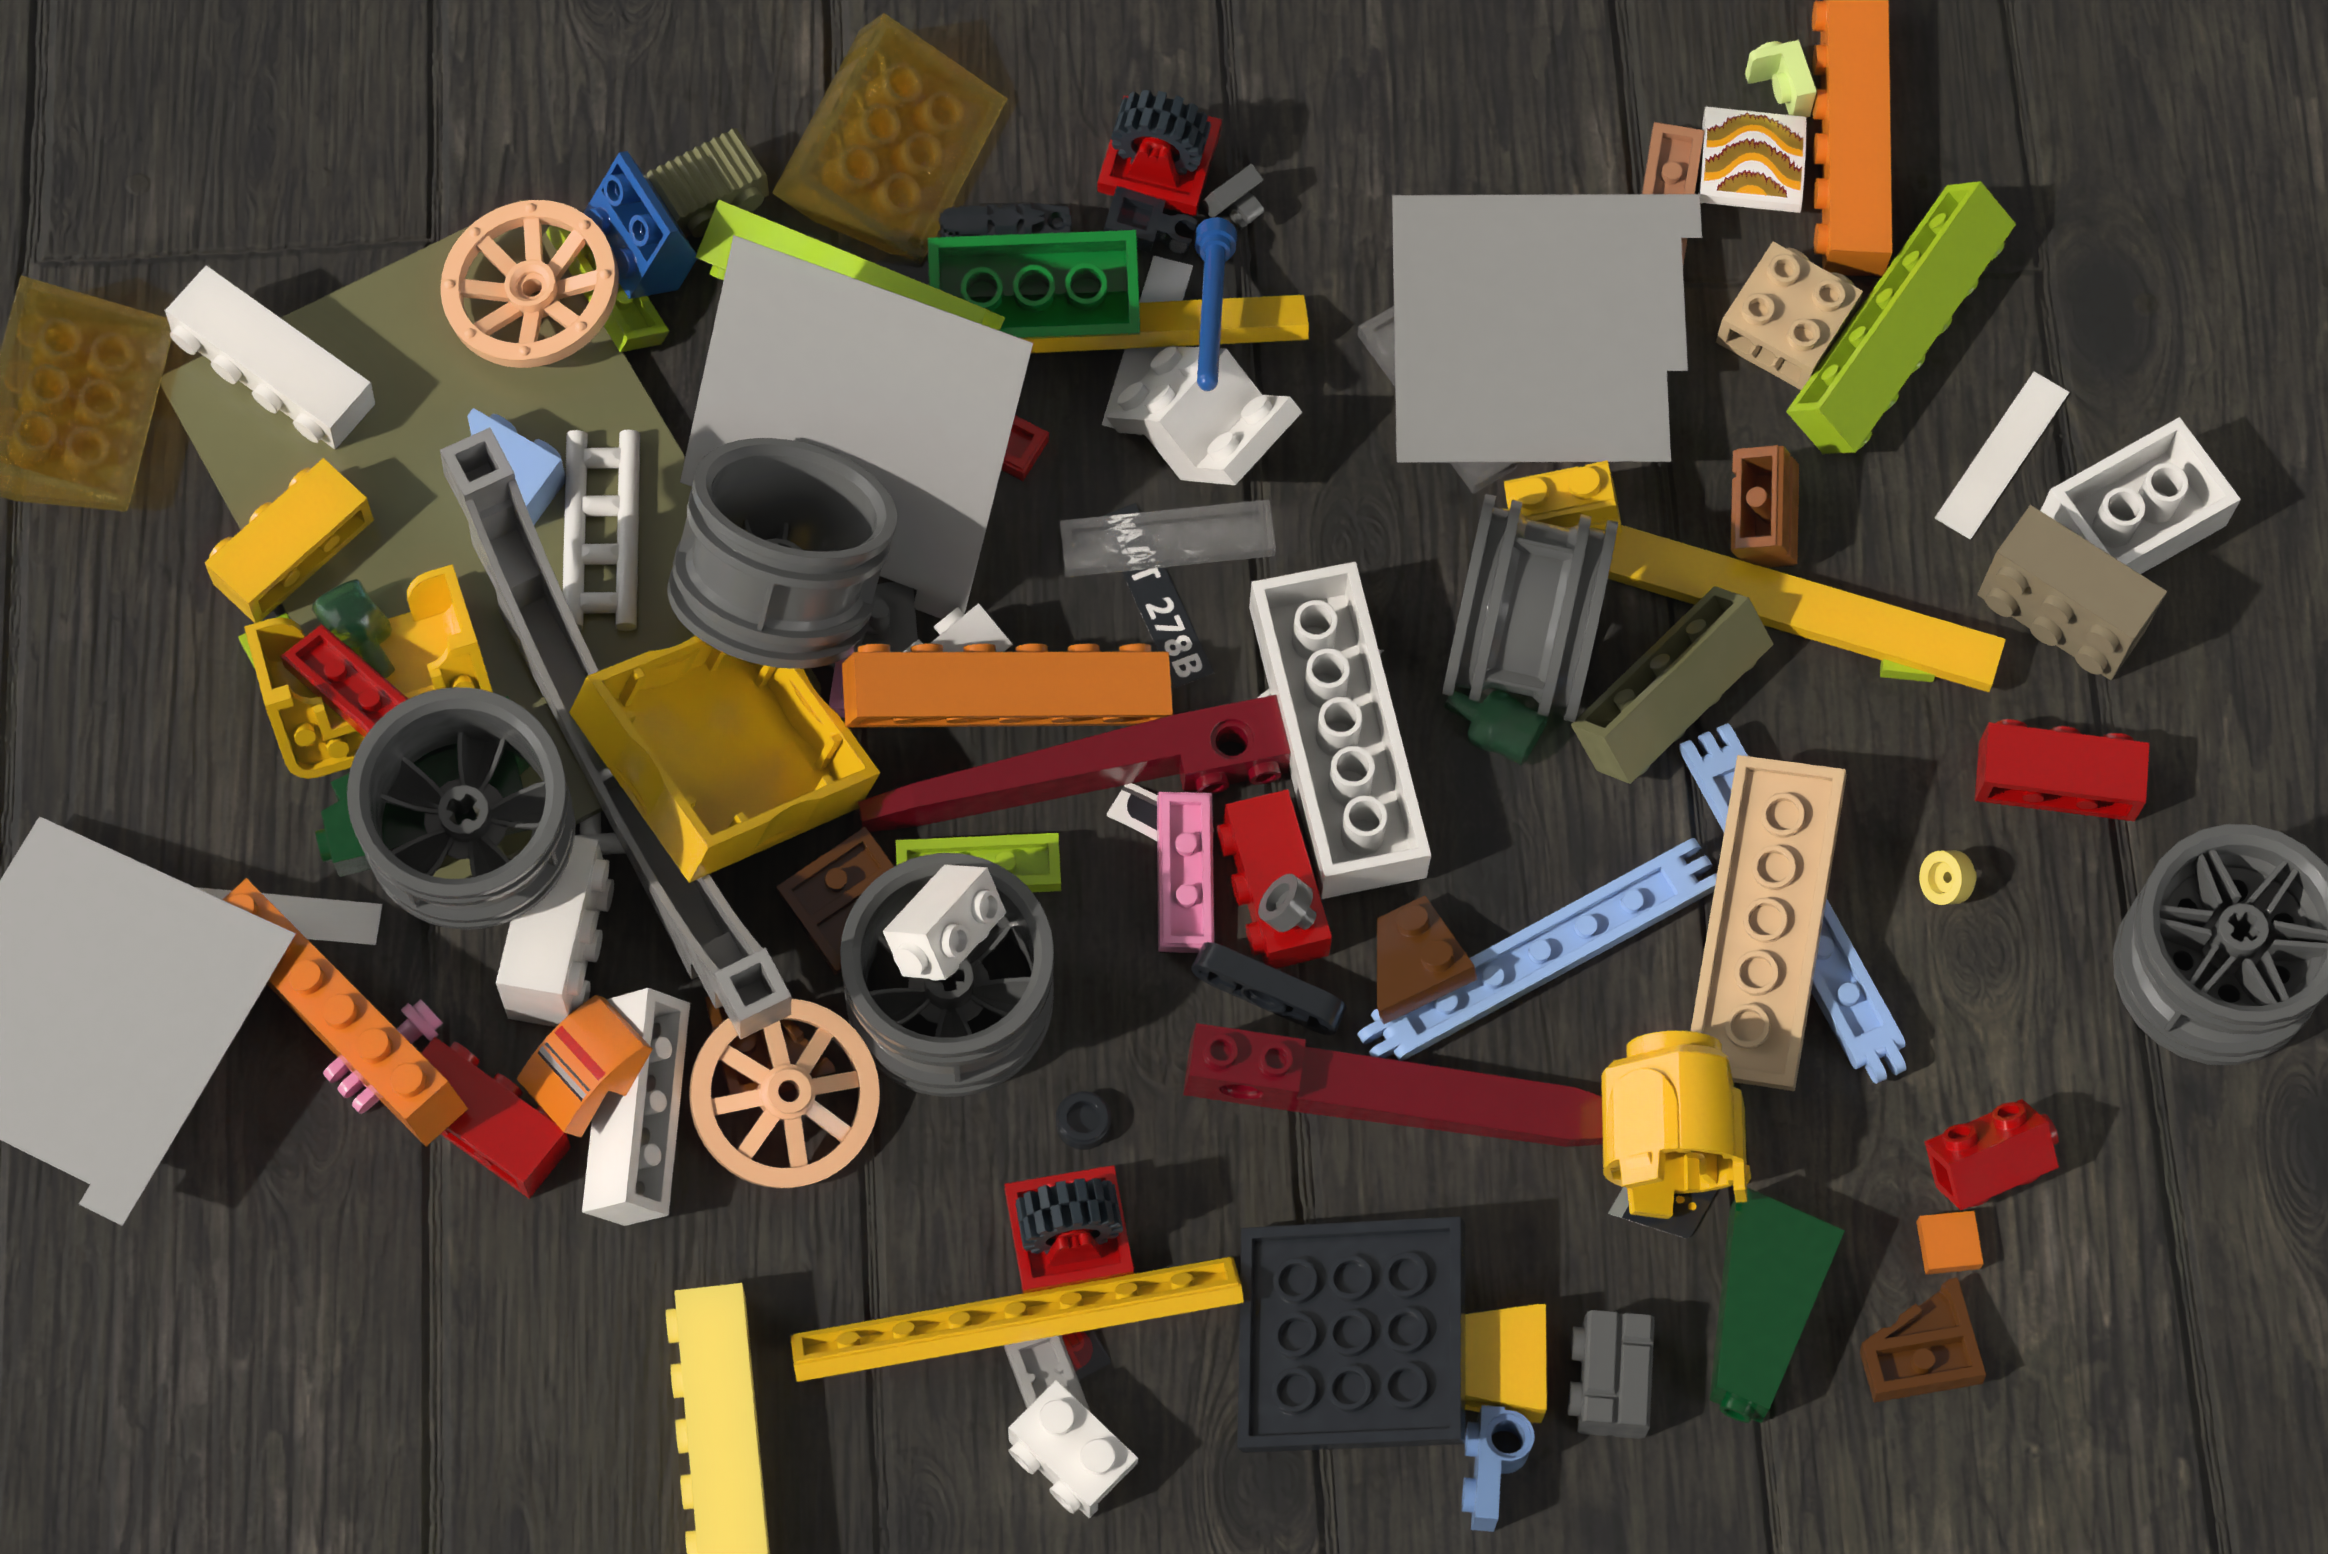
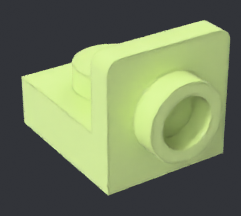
M1799 40L1787 43L1772 41L1751 51L1745 72L1748 83L1752 84L1772 79L1775 98L1779 104L1785 103L1788 114L1806 118L1810 117L1817 91Z

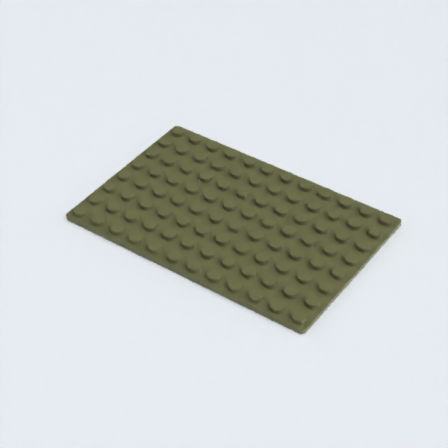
M541 225L543 263L548 265L557 253V250L546 234L549 227ZM524 226L507 231L493 239L516 264L526 261ZM466 227L281 317L282 320L371 382L375 405L336 450L321 439L318 443H314L304 437L293 425L294 420L279 410L277 413H272L265 409L255 400L252 390L240 381L231 384L223 379L212 368V361L205 356H201L163 375L160 381L161 387L240 530L249 524V520L256 509L266 502H274L282 495L298 472L307 467L312 468L322 458L328 461L367 497L374 521L281 603L289 618L300 625L305 636L321 624L335 635L411 612L407 601V589L410 583L417 576L425 572L453 564L493 693L503 697L508 696L510 700L522 706L542 724L558 750L575 811V825L603 811L499 613L496 589L472 545L468 519L444 476L440 450L471 436L467 416L473 408L488 417L491 414L500 415L516 428L519 435L531 442H534L535 439H540L550 444L561 455L565 476L566 436L569 431L581 430L588 434L587 448L619 447V433L621 431H638L640 433L637 628L632 631L618 630L615 627L616 613L583 614V629L580 632L599 671L648 651L679 645L693 637L694 634L682 624L672 610L667 595L668 581L673 568L675 552L682 539L687 518V504L692 486L680 482L685 456L624 353L618 350L604 326L583 348L560 361L548 365L530 368L507 367L495 364L476 355L459 339L446 317L441 299V277L444 264L452 247L468 228ZM480 251L469 267L465 279L504 283L506 277ZM567 269L560 280L573 276ZM541 291L534 292L530 297L538 295ZM583 293L560 299V303L578 316L583 313L589 303ZM463 297L466 314L473 324L508 303ZM523 316L496 331L490 337L505 342L518 343ZM550 316L541 319L538 341L552 337L566 328ZM619 468L587 469L586 496L618 495ZM565 484L534 525L562 593ZM618 516L586 517L585 544L617 543ZM585 565L584 592H616L617 565ZM804 668L810 683L821 696V684L811 668ZM531 766L520 775L523 788L543 781ZM533 830L504 836L497 847L508 859L517 856L529 843ZM446 855L443 863L433 876L445 879L471 878L469 859H456Z

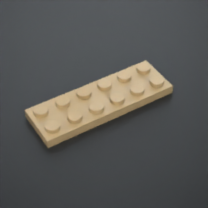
M1737 755L1691 1025L1692 1032L1707 1034L1720 1040L1722 1052L1729 1058L1733 1082L1795 1091L1847 777L1845 769Z

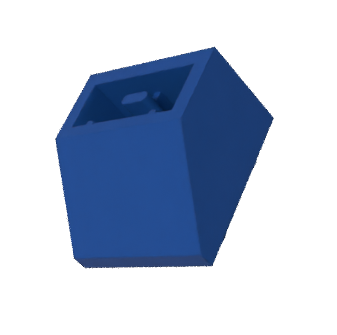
M628 151L619 152L583 213L596 223L609 242L617 261L619 284L629 299L678 290L698 259L696 258V252L647 176Z

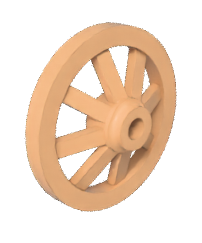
M527 200L507 204L475 221L465 230L452 247L444 264L441 277L442 305L446 317L459 339L471 351L483 359L495 364L515 368H530L552 364L583 348L605 325L613 310L618 294L619 272L617 261L604 233L592 219L579 210L562 203L547 200ZM541 225L556 226L571 232L548 265L543 263ZM524 226L526 261L516 264L493 239L507 231ZM587 244L594 254L597 270L560 280L579 252ZM480 251L506 277L504 283L465 279L469 267ZM594 290L590 302L580 316L560 303V299ZM541 291L538 295L530 297L534 292ZM463 297L508 303L473 324L466 314ZM523 316L518 343L505 342L490 337L496 331ZM550 316L566 328L552 337L538 341L541 319Z
M791 999V1015L781 1020L800 1021L818 1028L795 1065L790 1064L780 1020L763 1028L773 1066L769 1070L728 1045L738 1035L731 1020L728 1018L705 1041L694 1063L690 1081L692 1118L698 1135L710 1154L724 1168L741 1179L771 1188H796L814 1184L844 1168L859 1153L869 1138L876 1121L880 1099L879 1079L875 1062L858 1032L846 1020L828 1008L805 1000ZM833 1038L846 1053L854 1071L812 1078L810 1075L812 1069ZM718 1060L758 1083L757 1090L711 1099L712 1077ZM782 1082H789L795 1086L797 1096L793 1102H786L780 1097L779 1086ZM858 1088L857 1109L851 1127L815 1101V1095ZM761 1106L764 1112L736 1150L723 1135L715 1116ZM802 1115L807 1116L840 1141V1144L833 1151L809 1165L801 1120ZM778 1121L784 1122L790 1168L770 1167L751 1160Z

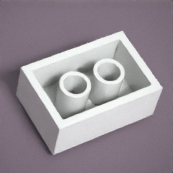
M2179 417L2051 488L2040 511L2139 574H2142L2225 527L2241 499Z
M536 830L532 831L531 838L535 834ZM575 836L569 862L555 887L535 907L510 922L496 980L508 1019L557 1027L569 1014L589 1000L590 981L584 980L588 961L597 962L602 944V930L596 929L600 911H609L614 892V880L608 879L609 860H603L597 839Z

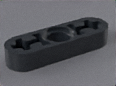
M1203 943L1191 967L1193 974L1203 982L1320 1034L1334 1035L1347 1010L1346 1005L1333 994L1217 943Z

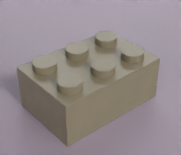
M2030 505L1997 550L1977 595L1983 598L1988 607L1995 613L2004 617H2012L2030 628L2033 636L2042 643L2050 646L2056 645L2075 657L2076 662L2084 670L2096 675L2101 674L2112 680L2144 635L2167 591Z

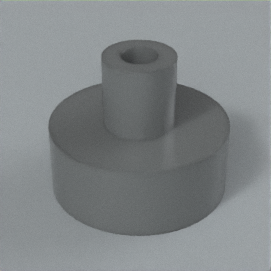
M1283 875L1274 881L1264 893L1259 904L1258 915L1260 919L1278 932H1286L1296 925L1303 930L1308 929L1314 923L1317 915L1310 908L1313 891L1311 887L1295 875Z

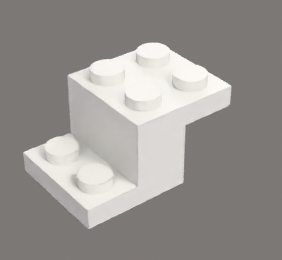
M1171 346L1162 350L1154 357L1151 362L1152 369L1140 382L1130 385L1119 395L1117 399L1118 405L1106 418L1118 433L1145 435L1180 480L1236 485L1296 420L1302 411L1291 397L1262 395L1227 349L1220 348L1218 385L1212 391H1203L1197 384L1199 347Z

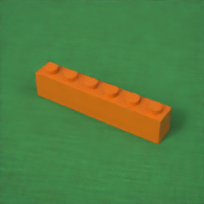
M1889 0L1815 1L1812 13V30L1821 31V45L1816 44L1814 47L1812 71L1813 75H1821V89H1816L1813 119L1821 120V133L1815 134L1813 162L1814 164H1822V178H1816L1813 204L1814 209H1822V224L1817 223L1815 227L1814 254L1822 255L1823 269L1830 273L1882 277L1886 272L1892 255Z
M1089 643L1071 645L1067 647L1068 652H1048V646L1045 644L1019 645L1015 648L1016 652H996V646L993 644L967 645L963 647V652H943V645L940 644L915 645L911 647V652H891L890 645L866 644L859 646L858 652H853L842 663L845 727L1132 726L1173 715L1169 652H1151V645L1142 643L1120 646L1119 652H1100L1098 644Z
M247 878L222 899L296 933L268 980L267 985L425 1147L468 1109L448 1080Z

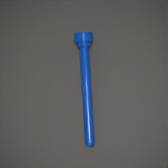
M1218 217L1202 221L1196 229L1195 250L1204 260L1197 384L1203 391H1212L1218 385L1225 262L1234 255L1237 232L1234 225L1228 220Z

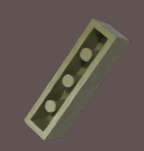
M1714 586L1571 724L1596 771L1631 784L1637 777L1644 774L1651 763L1674 741L1681 738L1686 729L1709 707L1717 703L1722 694L1745 672L1753 668L1757 660L1774 645L1749 597Z

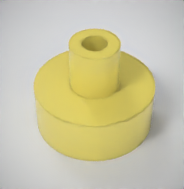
M1957 850L1932 852L1923 861L1919 875L1920 886L1924 895L1932 903L1938 905L1960 904L1966 901L1972 894L1977 879L1976 871L1969 857Z

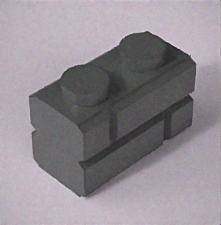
M1591 1310L1587 1311L1582 1327L1573 1326L1570 1359L1581 1361L1580 1382L1570 1381L1568 1415L1578 1416L1577 1432L1580 1434L1613 1435L1614 1437L1634 1439L1645 1438L1650 1428L1655 1322V1317L1652 1315L1619 1314L1618 1312Z

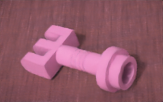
M421 999L415 1005L411 1006L408 1003L401 1009L408 1019L397 1030L411 1044L422 1035L430 1042L439 1035L435 1030L443 1022ZM337 1057L325 1069L323 1075L330 1083H334L341 1079L350 1069ZM352 1072L338 1086V1091L347 1099L365 1086L366 1089L352 1103L356 1111L362 1114L368 1111L379 1099Z

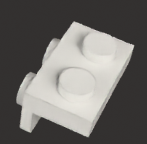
M1057 1380L1008 1428L1009 1441L1013 1445L1009 1449L1011 1456L1028 1473L1034 1474L1039 1470L1054 1484L1049 1489L1051 1494L1072 1514L1080 1509L1090 1518L1098 1510V1503L1138 1463V1457Z

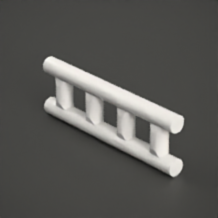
M572 430L566 436L563 595L580 631L583 629V614L616 613V629L632 631L637 628L640 433L636 430L621 431L619 433V447L587 448L588 434L581 430ZM619 468L618 495L586 496L587 469ZM618 516L617 543L585 544L586 517ZM585 565H617L616 592H584Z

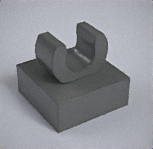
M1251 163L1200 202V205L1210 218L1216 217L1227 209L1233 222L1240 229H1243L1265 212L1257 198L1250 193L1252 189L1263 181V178Z

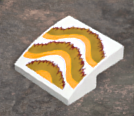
M1705 107L1702 130H1704L1702 157L1699 168L1700 203L1801 213L1806 153V117Z

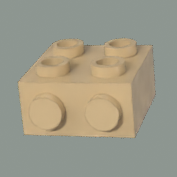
M1773 241L1723 317L1715 343L1802 390L1854 317L1863 291L1855 287L1853 282L1846 276L1835 272L1830 273L1810 262L1806 255L1799 250L1784 248Z

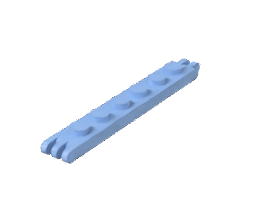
M1729 723L1717 727L1718 737L1724 746L1721 749L1709 731L1698 736L1699 745L1705 756H1700L1691 740L1679 744L1680 753L1723 832L1725 831L1737 755L1748 756ZM1826 899L1811 992L1853 1068L1858 1069L1864 1066L1872 1081L1877 1084L1887 1079L1885 1068L1880 1061L1882 1057L1894 1075L1906 1071L1905 1061L1899 1051L1905 1047V1040L1830 903Z
M1691 838L1474 955L1470 960L1475 966L1476 981L1386 1024H1383L1380 1020L1377 1008L1371 1013L1375 1022L1361 1029L1358 1032V1036L1363 1044L1370 1043L1381 1036H1384L1386 1039L1369 1051L1370 1056L1387 1058L1395 1054L1399 1061L1406 1060L1713 893L1717 873L1700 882L1697 880L1696 877L1708 871L1712 867V863L1706 855L1689 864L1686 863L1685 859L1693 856L1701 849L1697 840Z

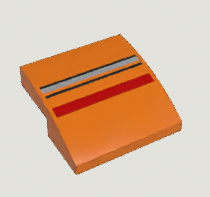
M595 995L569 1014L546 1037L530 1057L517 1080L563 1132L581 1138L608 1090L623 1096L627 1095L653 1048L604 997Z

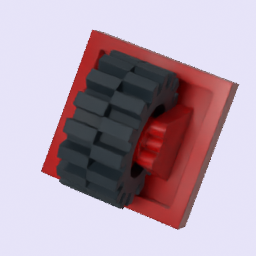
M1142 90L1141 95L1132 92L1129 96H1124L1097 182V192L1114 196L1116 187L1119 186L1165 200V209L1196 216L1222 130V119L1207 116L1205 112H1197V105L1194 103L1183 104L1184 98L1176 95L1174 99L1167 98V92L1158 91L1157 96H1153L1150 90Z
M1114 1165L1004 1184L1023 1293L1134 1274Z

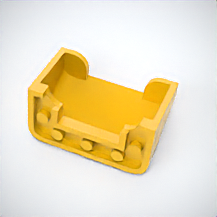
M453 564L425 572L417 576L410 583L407 589V601L411 612L335 634L336 637L408 699L428 691L452 687L475 688L493 692ZM278 617L244 626L264 705L285 765L290 773L300 778L312 779L351 768L355 754L365 737L324 703L322 697L316 696L283 666L280 656L305 637L300 625L292 619Z

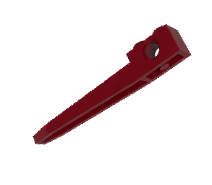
M1271 695L1170 715L912 783L859 801V815L862 828L866 826L869 832L917 827L1178 774L1180 775L1183 792L1197 791L1198 793L1217 794L1226 790L1230 784L1250 781L1251 784L1262 785L1279 779L1281 774L1289 772L1291 752L1277 696ZM1227 742H1234L1242 746L1245 751L1236 756H1228L1223 754L1218 747Z
M1196 1023L1190 1041L1183 1095L1292 1112L1563 1147L1603 1145L1602 1096L1576 1087L1305 1047L1306 1039Z

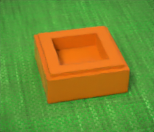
M1974 1211L1919 1216L1916 1222L1925 1275L1981 1269L1984 1263Z

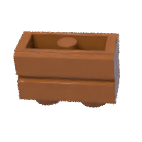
M1774 445L1734 450L1732 472L1736 477L1732 479L1731 551L1740 560L1765 568L1798 564L1799 464L1791 457V454L1784 446Z

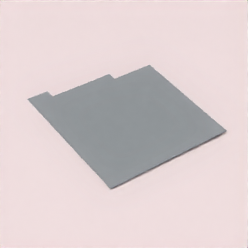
M1700 194L1392 195L1397 462H1602L1607 460L1608 462H1671L1667 371H1688L1681 238H1702Z
M733 235L680 482L692 486L696 468L703 457L719 446L738 440L753 438L786 439L811 444L837 453L860 465L878 479L895 503L897 524L891 540L889 554L881 569L880 576L916 589L917 593L913 606L916 610L941 619L945 618L957 607L965 614L1033 343Z
M39 816L0 880V1140L90 1184L79 1205L123 1226L296 933Z

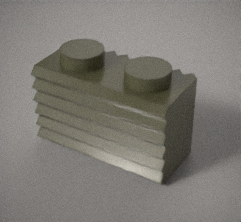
M731 128L728 133H722L719 137H714L710 142H704L701 147L696 146L692 151H686L683 156H677L674 160H668L665 165H659L656 170L650 169L646 174L686 238L690 235L695 238L704 236L718 200L752 212L763 203L764 197L769 195L767 175L737 128Z

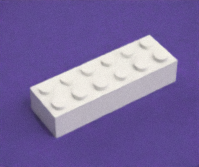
M1356 562L1253 581L1251 583L1249 609L1270 694L1277 696L1291 752L1289 770L1321 899L1427 878L1431 852Z

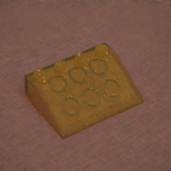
M883 13L859 30L772 193L819 224L890 254L898 255L921 264L928 252V238L936 237L940 229V213L943 212V209L951 208L1008 98Z
M25 276L20 277L0 346V497L21 502L127 512L172 339L170 337L171 328L166 317Z

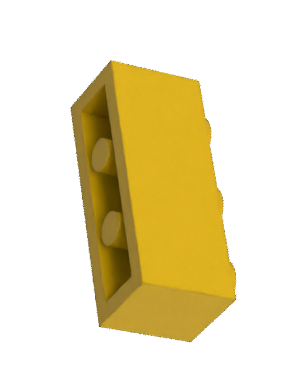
M322 458L312 468L307 467L298 472L291 480L288 489L274 502H266L256 509L249 520V524L234 537H227L221 540L213 548L209 559L204 562L213 584L254 623L261 622L374 521L368 499L328 461Z

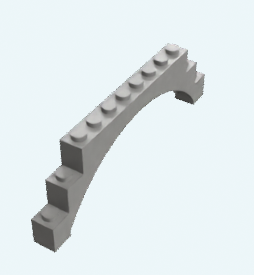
M489 427L441 449L440 454L444 476L468 519L472 545L496 589L499 613L691 979L700 978L715 1009L721 1006L724 1007L740 1039L790 1016L791 994L766 947L762 948L752 937L709 874L690 883L687 881L570 715L569 711L586 677L599 670L545 554L516 482L515 473L491 428Z

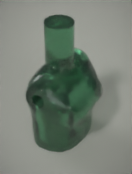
M355 579L345 582L326 592L313 603L312 611L319 622L358 656L361 655L365 662L380 675L387 678L395 671L394 666L380 646L381 643L391 636V624L382 610L372 601L360 580Z
M1454 689L1453 696H1448L1444 708L1471 721L1467 733L1471 744L1481 750L1502 755L1521 766L1529 758L1548 721L1547 716L1538 715L1537 711L1528 708L1517 698L1502 690L1492 691L1481 703L1469 700V696Z

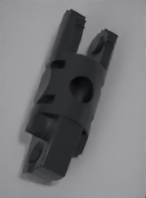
M1032 202L980 203L978 206H959L958 208L953 206L952 208L943 209V212L940 213L939 224L941 231H939L940 237L1067 233L1071 232L1070 207Z

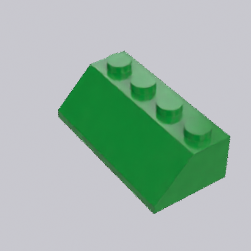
M1136 230L928 238L929 286L1005 317L1000 329L1004 333L1021 339L1140 335Z

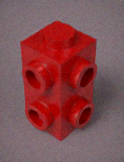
M2023 1099L2001 1104L1991 1113L1968 1123L1953 1125L1942 1134L1924 1141L1936 1188L1960 1210L1982 1205L1997 1194L2018 1185L2032 1183L2039 1176L2059 1168L2054 1145L2059 1142V1137L2052 1120L2045 1113L2040 1115Z

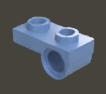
M1482 1405L1477 1422H1467L1465 1456L1475 1457L1474 1478L1464 1477L1462 1512L1472 1513L1471 1530L1494 1532L1499 1517L1501 1474H1508L1519 1470L1525 1464L1534 1443V1430L1530 1421L1521 1413L1504 1410L1505 1407ZM1499 1431L1511 1432L1519 1439L1521 1449L1510 1454L1500 1452L1493 1445L1491 1436Z

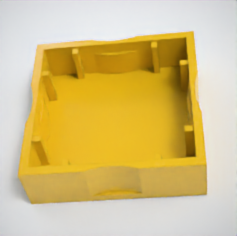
M695 635L679 645L648 651L588 675L569 711L574 721L689 883L858 809V802L865 800L880 775L878 768L849 728L845 727V723L838 713L816 692L804 669L777 668L751 663L728 655L705 643Z

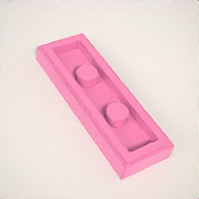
M1158 792V952L1199 953L1203 943H1214L1212 793Z

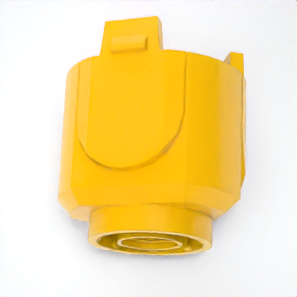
M1692 1031L1654 1032L1631 1040L1626 1046L1627 1058L1614 1060L1603 1071L1601 1077L1603 1173L1610 1182L1627 1188L1630 1214L1669 1219L1673 1216L1674 1194L1706 1192L1732 1185L1736 1203L1747 1202V1185L1751 1179V1171L1746 1161L1745 1108L1742 1091L1733 1087L1729 1058L1722 1052L1720 1040L1707 1034Z

